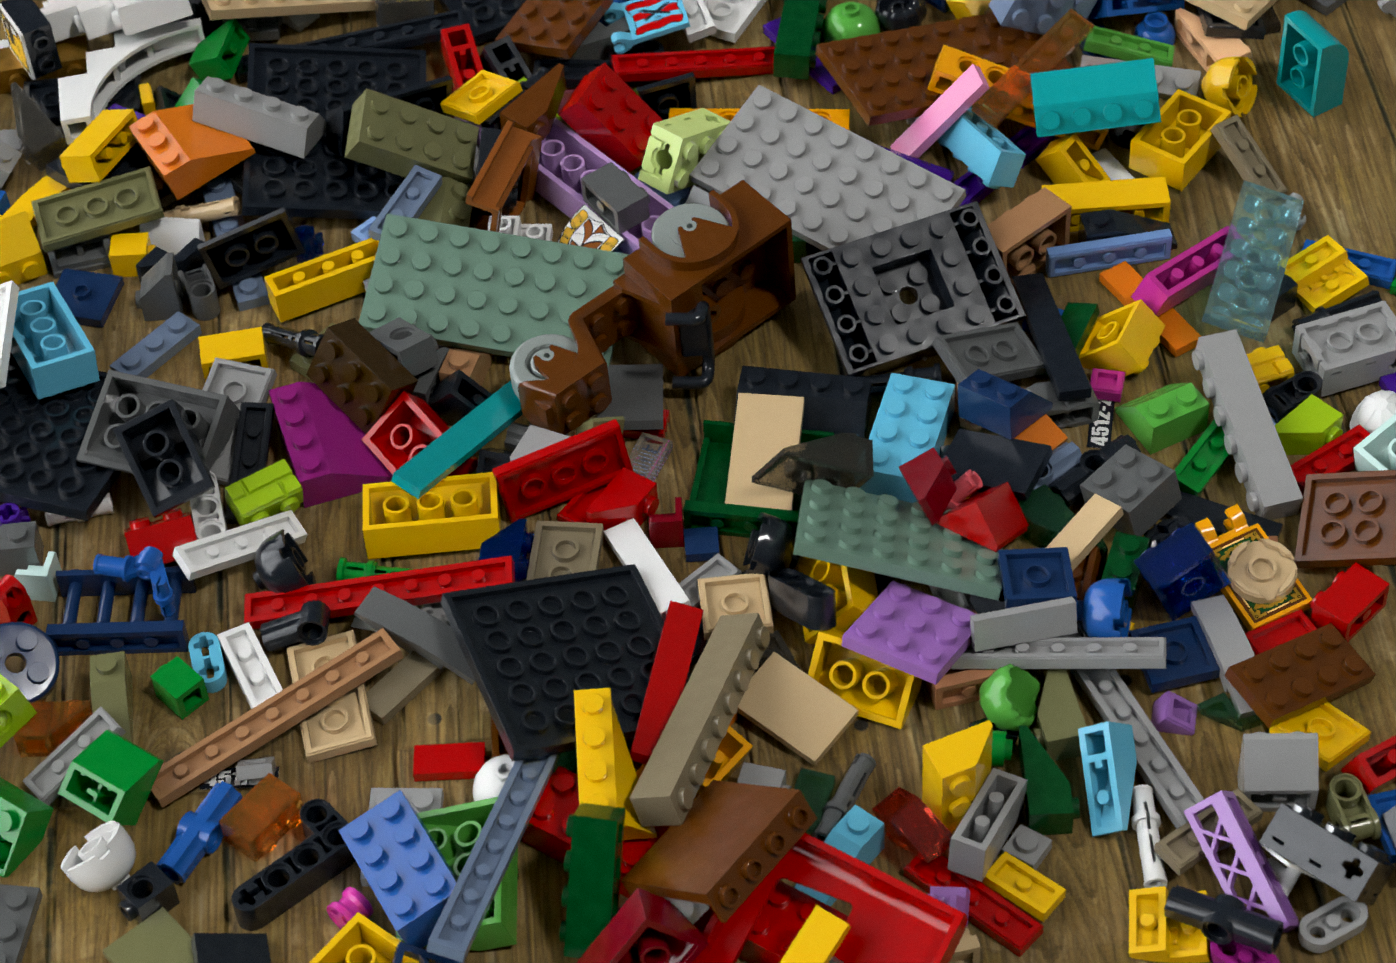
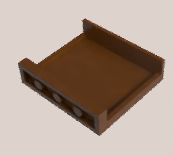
M713 780L693 801V805L689 809L682 825H671L626 874L621 882L630 896L637 888H640L660 897L709 904L721 923H726L816 821L817 817L798 789Z

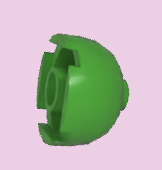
M859 2L841 3L833 7L824 19L823 43L880 33V24L874 11L867 5Z

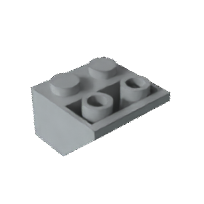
M1296 731L1291 733L1256 732L1243 734L1237 774L1238 788L1263 812H1277L1281 803L1294 807L1296 802L1315 809L1319 791L1318 733Z

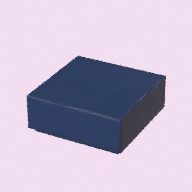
M717 526L684 529L686 562L708 561L717 553L720 554Z

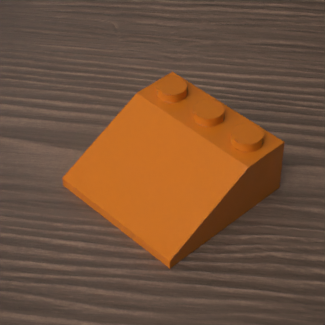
M194 104L156 110L128 126L141 151L177 200L256 153L247 139L192 121Z

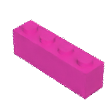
M1226 226L1147 273L1131 297L1134 301L1142 299L1158 317L1233 271L1249 247L1229 226Z

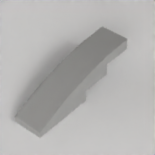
M1225 595L1191 602L1190 607L1193 615L1197 617L1220 668L1219 677L1225 693H1230L1238 719L1257 715L1224 676L1230 666L1255 656L1240 622Z

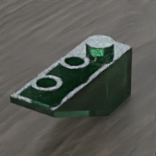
M1046 484L1033 490L1028 501L1017 500L1029 524L1027 531L1022 535L1031 545L1039 548H1046L1075 516L1066 506L1063 498L1057 493L1054 494ZM1101 539L1096 546L1099 547L1105 567L1108 548L1104 540Z

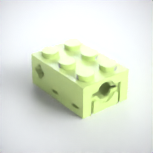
M700 108L653 123L652 135L648 140L638 180L667 195L696 185L691 182V172L730 121L705 108Z

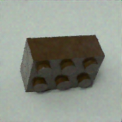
M355 318L327 327L306 374L365 434L368 433L403 391L412 394L418 383V380Z

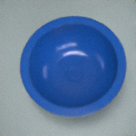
M1161 12L1148 13L1138 23L1134 31V36L1174 45L1176 42L1175 28L1168 20V17Z

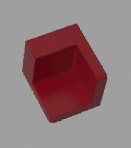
M675 497V513L649 515L650 542L655 549L684 547L682 497Z

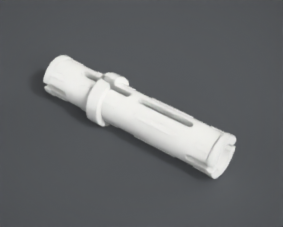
M1144 784L1133 787L1132 792L1134 816L1131 818L1132 828L1137 831L1144 888L1167 887L1168 881L1163 859L1154 851L1155 843L1160 841L1158 828L1161 826L1160 815L1155 811L1153 788Z

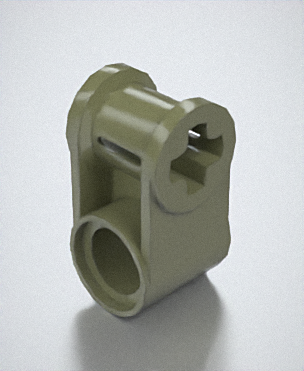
M1340 773L1331 779L1325 803L1326 811L1332 823L1335 825L1339 824L1356 834L1357 837L1354 841L1371 838L1372 840L1380 839L1382 830L1379 817L1371 806L1359 778L1348 773Z

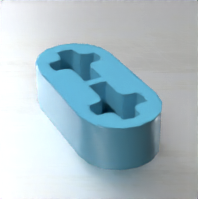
M198 633L191 638L188 646L192 668L204 678L207 693H215L224 688L227 683V673L220 642L213 633ZM203 647H208L209 655L203 656ZM213 668L214 677L207 679L206 670Z

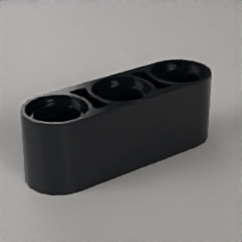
M783 568L779 572H768L771 609L811 630H829L837 625L836 594L833 588L791 568Z

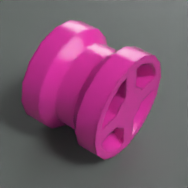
M347 887L342 892V898L338 902H332L326 908L329 917L340 929L357 912L367 919L374 912L366 897L353 887Z

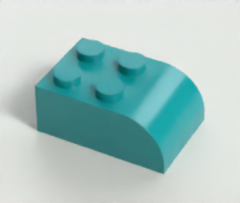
M1298 10L1288 13L1284 17L1276 84L1312 117H1315L1342 104L1349 52L1338 39L1305 11Z

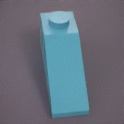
M1108 721L1078 728L1092 836L1098 837L1127 831L1137 764L1132 725Z
M854 805L833 827L824 842L869 865L885 848L884 822L859 806ZM796 884L794 887L830 907L837 900L799 884Z

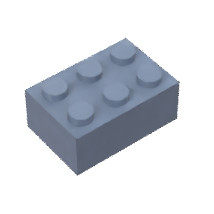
M991 0L989 7L1002 26L1074 42L1097 0Z

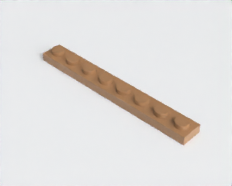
M384 628L380 629L162 764L150 792L162 808L402 659L401 649Z

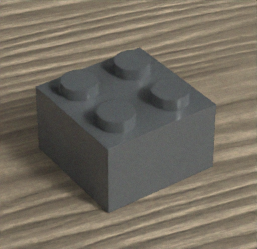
M1126 444L1080 485L1085 504L1094 494H1097L1121 506L1124 515L1116 522L1113 528L1122 533L1142 536L1182 499L1175 470Z

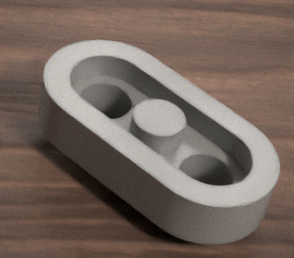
M1347 896L1338 897L1302 918L1298 930V940L1308 951L1314 953L1327 952L1364 930L1368 918V909L1364 903L1355 902ZM1342 918H1350L1352 922H1345ZM1317 934L1320 935L1322 938H1315L1311 935Z

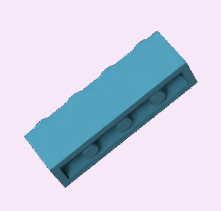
M970 107L938 138V143L948 148L953 153L952 156L965 163L968 166L967 169L978 175L983 180L985 186L992 189H1000L1001 186L1014 188L1026 154L974 108Z

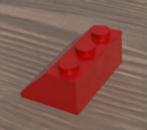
M403 391L361 440L393 474L450 428L423 399ZM473 454L448 476L471 474L478 465V459Z

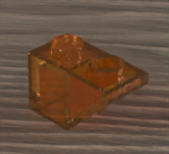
M74 699L51 702L39 700L30 702L37 711V714L13 736L20 756L48 757L93 714L89 700L80 701Z

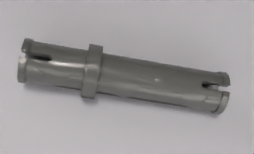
M857 753L833 799L825 804L822 810V819L814 830L813 837L824 842L833 827L854 806L870 774L876 767V761L872 756L866 753H860V755Z

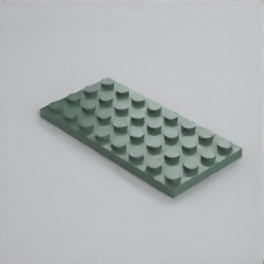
M386 214L359 323L368 332H371L400 317L424 332L431 334L438 345L512 357L521 344L539 335L558 334L575 340L568 325L569 316L614 285L613 281L624 274L623 259L630 254ZM615 343L604 353H601L608 367L611 365Z

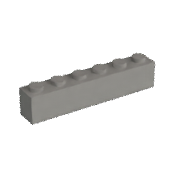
M1237 329L1199 337L1195 351L1192 352V362L1194 368L1200 370L1202 374L1205 396L1211 398L1214 405L1213 415L1217 426H1222L1224 431L1226 451L1229 455H1233L1236 462V477L1239 483H1244L1246 488V501L1249 510L1255 512L1257 516L1269 520L1297 515L1303 496Z

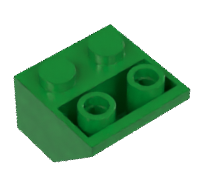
M106 730L71 761L58 794L105 822L115 821L117 824L119 822L120 825L136 826L164 760L112 730Z
M0 777V876L6 878L42 842L54 808Z

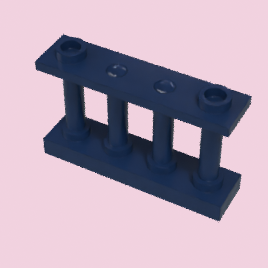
M179 566L165 567L169 585L173 589L175 596L173 600L176 609L175 613L169 617L166 614L163 621H144L148 594H153L151 579L144 580L137 576L129 582H123L121 578L94 575L95 572L93 570L73 569L56 571L55 576L62 597H67L63 623L47 624L46 634L55 644L59 656L99 655L125 651V654L188 652L190 640L184 620H178L182 593H196L197 591L195 579L188 581ZM134 595L131 620L129 622H111L114 596ZM100 596L96 623H77L81 597Z

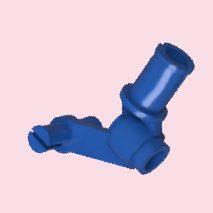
M148 546L139 555L134 557L127 555L125 558L103 554L96 555L93 563L94 575L121 578L123 582H129L137 576L144 580L151 579L153 598L155 603L160 606L161 614L163 616L167 614V617L175 613L176 609L173 604L175 596L173 589L169 585L162 559L163 553L159 549Z

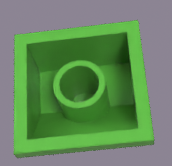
M1191 382L1172 383L1115 407V412L1151 455L1204 432L1207 429L1210 404Z

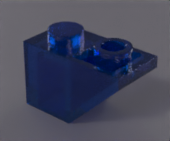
M518 519L481 543L479 560L512 555L515 565V582L523 581L527 577L529 559H526L527 553H531L534 535L533 533H528L526 519Z

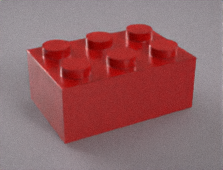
M603 63L583 77L558 114L578 135L627 172H631L642 165L648 140L652 135L653 123L663 121L606 63Z

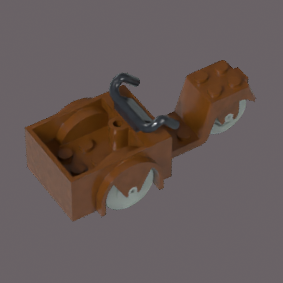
M741 180L722 194H718L714 189L710 191V206L696 203L682 204L662 213L653 224L651 231L652 243L644 236L639 238V249L623 259L624 274L613 281L614 285L569 316L568 325L575 340L558 334L539 335L525 341L513 353L509 364L510 378L513 391L520 400L523 415L535 426L566 435V433L576 430L583 422L595 414L604 411L611 403L612 395L608 366L601 353H604L611 345L623 337L641 344L675 375L672 381L673 389L698 390L708 387L714 379L715 355L730 349L744 334L796 299L791 219L744 180ZM702 364L701 376H685Z

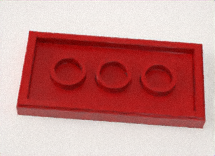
M613 419L493 468L492 472L508 518L513 523L610 483L623 467L633 471L620 425L616 419Z

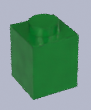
M178 656L167 664L160 666L150 676L156 697L182 720L209 700L204 678Z

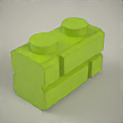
M285 459L224 488L226 503L240 526L288 510L294 512L299 508L300 503L303 502L302 486L295 475H293Z

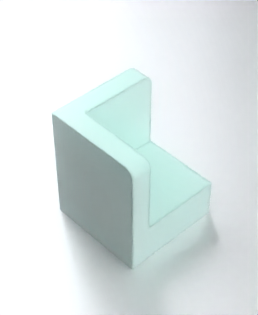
M48 552L44 566L28 565L27 570H16L14 577L25 587L31 600L55 602L59 591L55 575L56 571H62L56 552Z

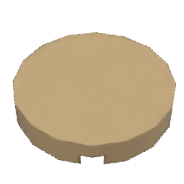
M1259 539V541L1253 542L1249 540L1241 543L1232 551L1227 564V579L1233 591L1243 599L1257 604H1270L1282 600L1292 591L1297 579L1295 558L1291 551L1279 542L1270 539Z

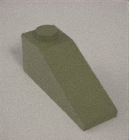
M125 651L90 656L92 712L94 713L102 707L126 731L122 737L133 743L132 674Z
M1048 669L1037 713V728L1032 729V733L1053 761L1081 756L1078 728L1087 726L1067 670Z

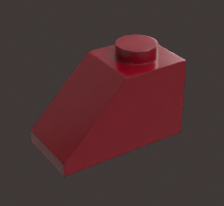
M933 447L899 466L904 479L931 525L939 522L940 517L957 490L951 477L956 474L952 463L947 455L941 458Z

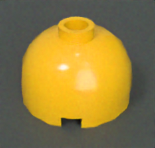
M1234 56L1224 57L1214 62L1201 83V89L1206 101L1232 111V117L1235 115L1242 117L1240 115L1242 112L1243 114H1248L1254 105L1257 94V85H1252V75H1257L1253 61L1248 57Z

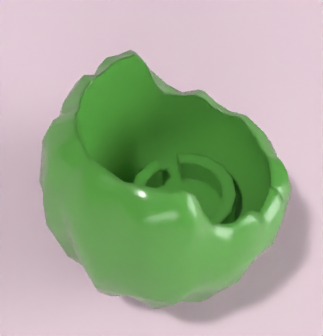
M1008 664L999 667L982 683L979 690V703L987 720H990L1001 730L1019 732V726L1027 725L1029 728L1033 724L1038 710L1036 700L1040 683L1029 672L1015 665Z

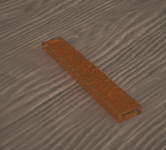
M1070 9L974 103L971 111L996 128L1032 92L1030 73L1053 71L1092 32L1095 25L1073 9Z

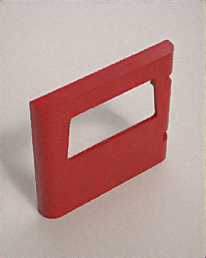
M804 833L726 923H721L715 912H713L702 933L707 938L708 945L693 963H735L781 879L789 880L852 905V911L846 920L851 929L833 955L844 963H949L962 939L968 918L965 913Z

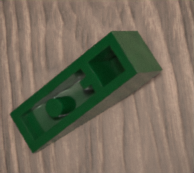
M1027 725L1019 726L1018 751L1021 777L1027 779L1025 795L1027 827L1041 835L1072 834L1073 819L1080 818L1078 797H1072L1070 782Z

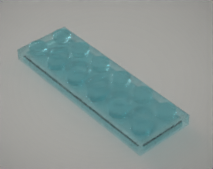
M1244 180L1201 320L1202 322L1228 331L1237 329L1238 334L1264 343L1304 204L1303 200Z

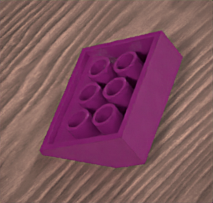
M297 382L268 390L271 403H274V417L293 474L303 489L304 508L363 492V484L391 482L393 474L361 440L366 434L315 383Z

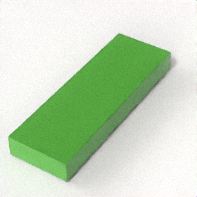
M1089 25L1083 50L1124 61L1154 58V65L1172 67L1175 46Z

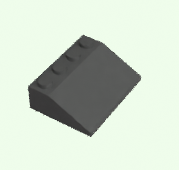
M108 370L76 460L133 474L113 429L173 399L184 408L197 435L210 471L231 437L240 410L228 395Z

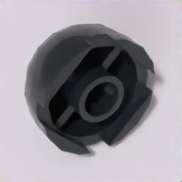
M761 512L757 521L763 523L760 530H752L743 560V566L750 564V567L743 571L742 574H764L768 582V572H779L783 568H789V566L795 568L799 555L793 554L796 538L793 528L784 520Z
M282 529L261 543L256 551L254 560L257 571L253 572V578L261 590L267 588L269 591L271 590L276 593H287L306 585L316 584L313 571L306 575L305 563L308 560L290 533L284 534Z

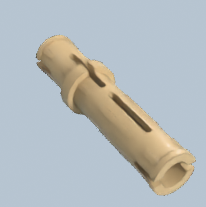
M233 196L195 206H176L174 210L164 212V216L200 219L201 223L221 218L239 216L242 214V205L238 201L239 198Z

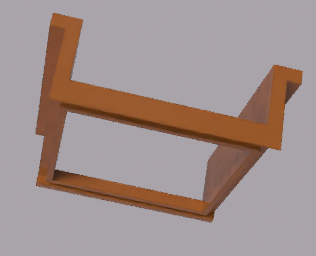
M507 120L466 196V204L492 213L490 231L494 232L500 231L502 208L523 168L522 190L518 189L516 206H510L509 216H520L527 201L534 199L542 145V136L513 127V122ZM482 215L476 229H488V215Z

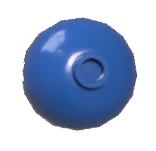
M1105 578L1099 580L1086 590L1084 600H1077V621H1082L1083 631L1087 637H1129L1132 608L1128 607V600H1125V597H1132L1129 579Z

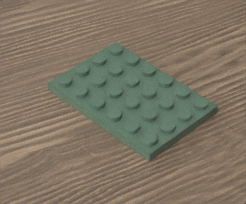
M822 479L814 481L805 480L794 544V555L999 601L1002 581L997 561L998 551H992L937 523L931 525L918 502L901 501L888 494L879 496L866 493L857 487L844 488L835 486ZM951 509L945 510L944 513H943V515H944L945 513H947L948 511H950Z

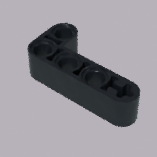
M312 799L301 807L300 819L306 840L234 890L231 896L237 922L244 930L257 931L265 927L356 861L338 831L349 823L326 800Z

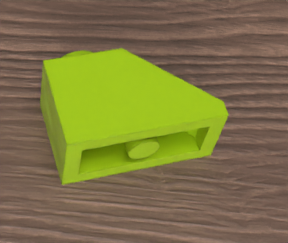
M1311 394L1275 425L1286 455H1308L1342 435L1343 430L1341 427L1344 414Z

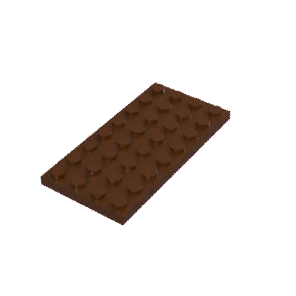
M993 12L849 39L834 40L817 44L815 53L868 126L919 117L941 96V94L927 89L943 45L1030 75V73L1073 68L1048 36L1002 26Z

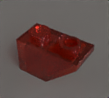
M898 787L872 808L877 819L884 822L885 833L889 840L927 863L942 856L950 846L953 834L918 796L901 787Z

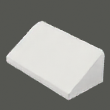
M164 217L139 225L140 233H149L152 245H156L168 253H174V255L195 237L205 242L200 219Z

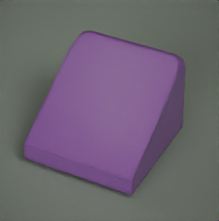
M1168 690L1155 700L1151 722L1158 732L1192 736L1195 733L1198 705Z

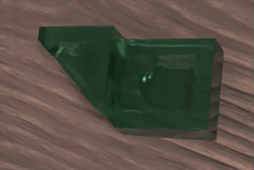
M1225 692L1197 704L1201 715L1239 731H1246L1264 724L1258 715L1238 719V713L1234 708L1232 699L1228 698Z

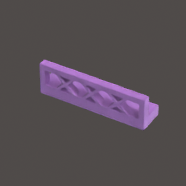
M1221 790L1184 810L1224 893L1232 895L1244 904H1247V910L1254 911V907L1266 911L1270 918L1284 922L1283 932H1290L1298 928L1300 922L1234 792ZM1212 806L1219 817L1215 832L1204 829L1197 814ZM1224 829H1225V831H1226L1228 837L1222 835ZM1207 835L1213 837L1212 844ZM1220 840L1232 843L1236 851L1232 866L1220 862L1216 854ZM1241 862H1242V864H1243L1245 870L1239 869V866H1240V863H1241ZM1224 869L1230 870L1229 877ZM1237 873L1249 877L1253 884L1249 900L1237 896L1233 888ZM1258 896L1262 904L1256 902Z

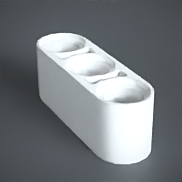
M211 471L210 474L215 488L190 500L197 540L227 531L217 478Z

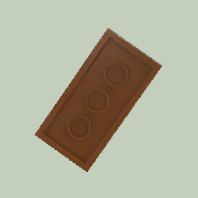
M1330 623L1234 664L1227 669L1224 676L1268 728H1271L1371 683L1376 674L1333 624Z

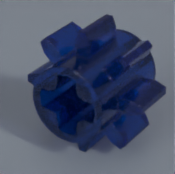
M308 225L296 227L305 249V253L296 256L297 262L303 263L319 257V254H324L323 245L325 243L322 232L315 234L314 227Z

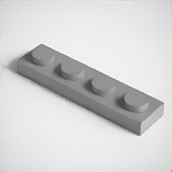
M1082 55L1080 67L1124 61ZM1154 65L1159 98L1169 99L1178 89L1198 96L1201 71Z

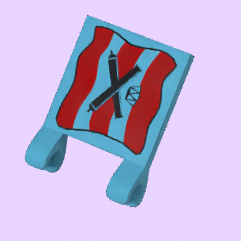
M630 0L624 3L613 2L605 12L607 24H612L625 15L631 32H615L611 35L612 43L615 44L614 50L617 54L627 52L634 44L690 27L682 0Z

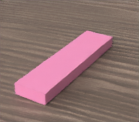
M972 64L890 146L891 149L918 159L990 88L980 67Z

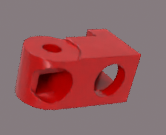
M6 574L0 580V624L17 622L21 615L25 618L24 623L34 625L38 620L30 596L27 594L25 587L15 577Z

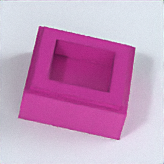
M1093 368L1090 384L1097 399L1121 402L1125 372Z

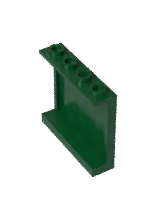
M704 420V439L690 500H685L683 508L685 529L717 526L718 535L750 538L753 529L760 530L763 522L757 521V518L763 512L787 522L793 528L796 535L805 480L814 481L822 479L830 482L835 457L834 433L819 430H802L793 510L725 504L735 423Z

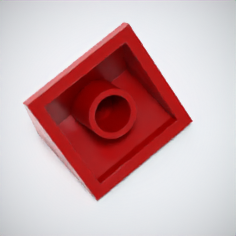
M1008 482L968 498L942 515L937 523L995 552L1026 532L1029 526Z

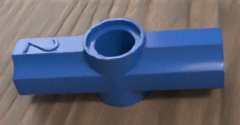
M223 781L216 783L195 812L188 811L184 814L177 826L175 840L156 865L173 883H185L206 853L212 854L218 849L224 837V827L243 802L242 794L231 784Z

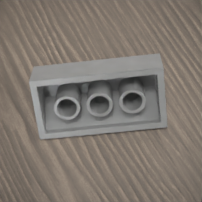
M207 76L195 90L192 121L303 159L326 132V121L319 113L310 111L302 106H295L280 101L276 97H268L253 92L246 87H239L224 82L220 78Z

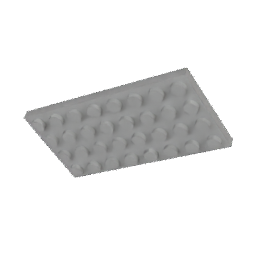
M761 85L757 86L690 174L691 182L709 191L714 189L718 194H722L741 180H744L791 219L792 235L805 240L822 251L959 207L966 197L965 189Z

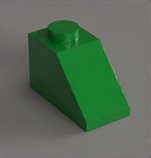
M229 19L197 44L189 65L201 80H205L207 76L222 80L231 79L250 38L236 19Z

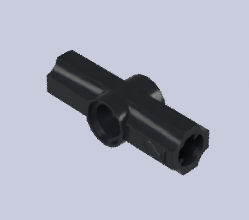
M1128 434L1125 436L1120 435L1100 450L1093 449L1084 452L1078 465L1048 485V494L1051 496L1053 503L1060 509H1068L1083 498L1080 485L1125 444L1141 452L1136 444V440Z
M1177 885L1176 887L1173 886L1169 892L1164 908L1165 917L1201 929V932L1207 939L1220 945H1228L1235 941L1272 954L1276 952L1284 931V922L1247 910L1242 901L1229 894H1219L1216 898Z

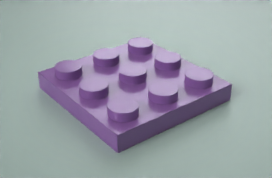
M892 581L843 634L842 647L936 685L971 645L970 615H976V613L943 601L938 597L910 588L905 584Z

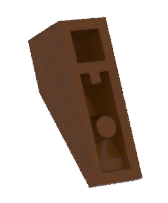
M560 63L499 113L501 130H503L507 120L513 122V127L542 136V141L551 131L566 90L564 65Z

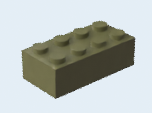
M366 89L352 105L345 158L405 178L414 165H417L442 177L448 176L467 185L473 176L479 127Z

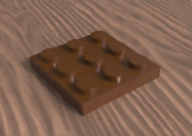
M526 0L495 40L497 41L509 35L520 52L570 59L612 5L613 0Z
M1396 470L1306 474L1294 561L1297 568L1350 567L1355 562L1361 566L1396 565Z

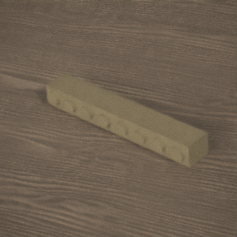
M759 613L720 616L630 796L631 803L642 827L682 825L689 809H691L693 800L700 785L704 782L710 764L716 757L719 745L723 737L726 736L729 724L734 714L737 713L738 705L744 693L748 690L749 682L759 666V661L766 647L769 645V631L763 625Z

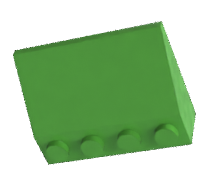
M498 797L418 813L457 879ZM518 847L470 950L484 951L517 944ZM396 932V938L404 942L400 935Z

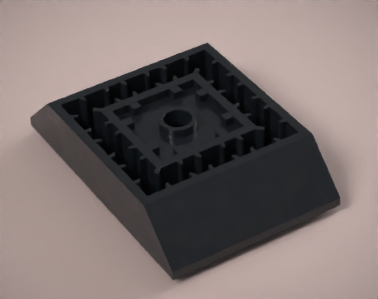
M977 201L800 259L847 376L860 377L881 374L938 355L932 345L935 336L1013 323L1026 316ZM902 291L912 292L916 302L913 304L903 303L899 293Z

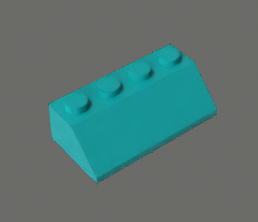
M1154 58L1030 73L1037 137L1161 122Z

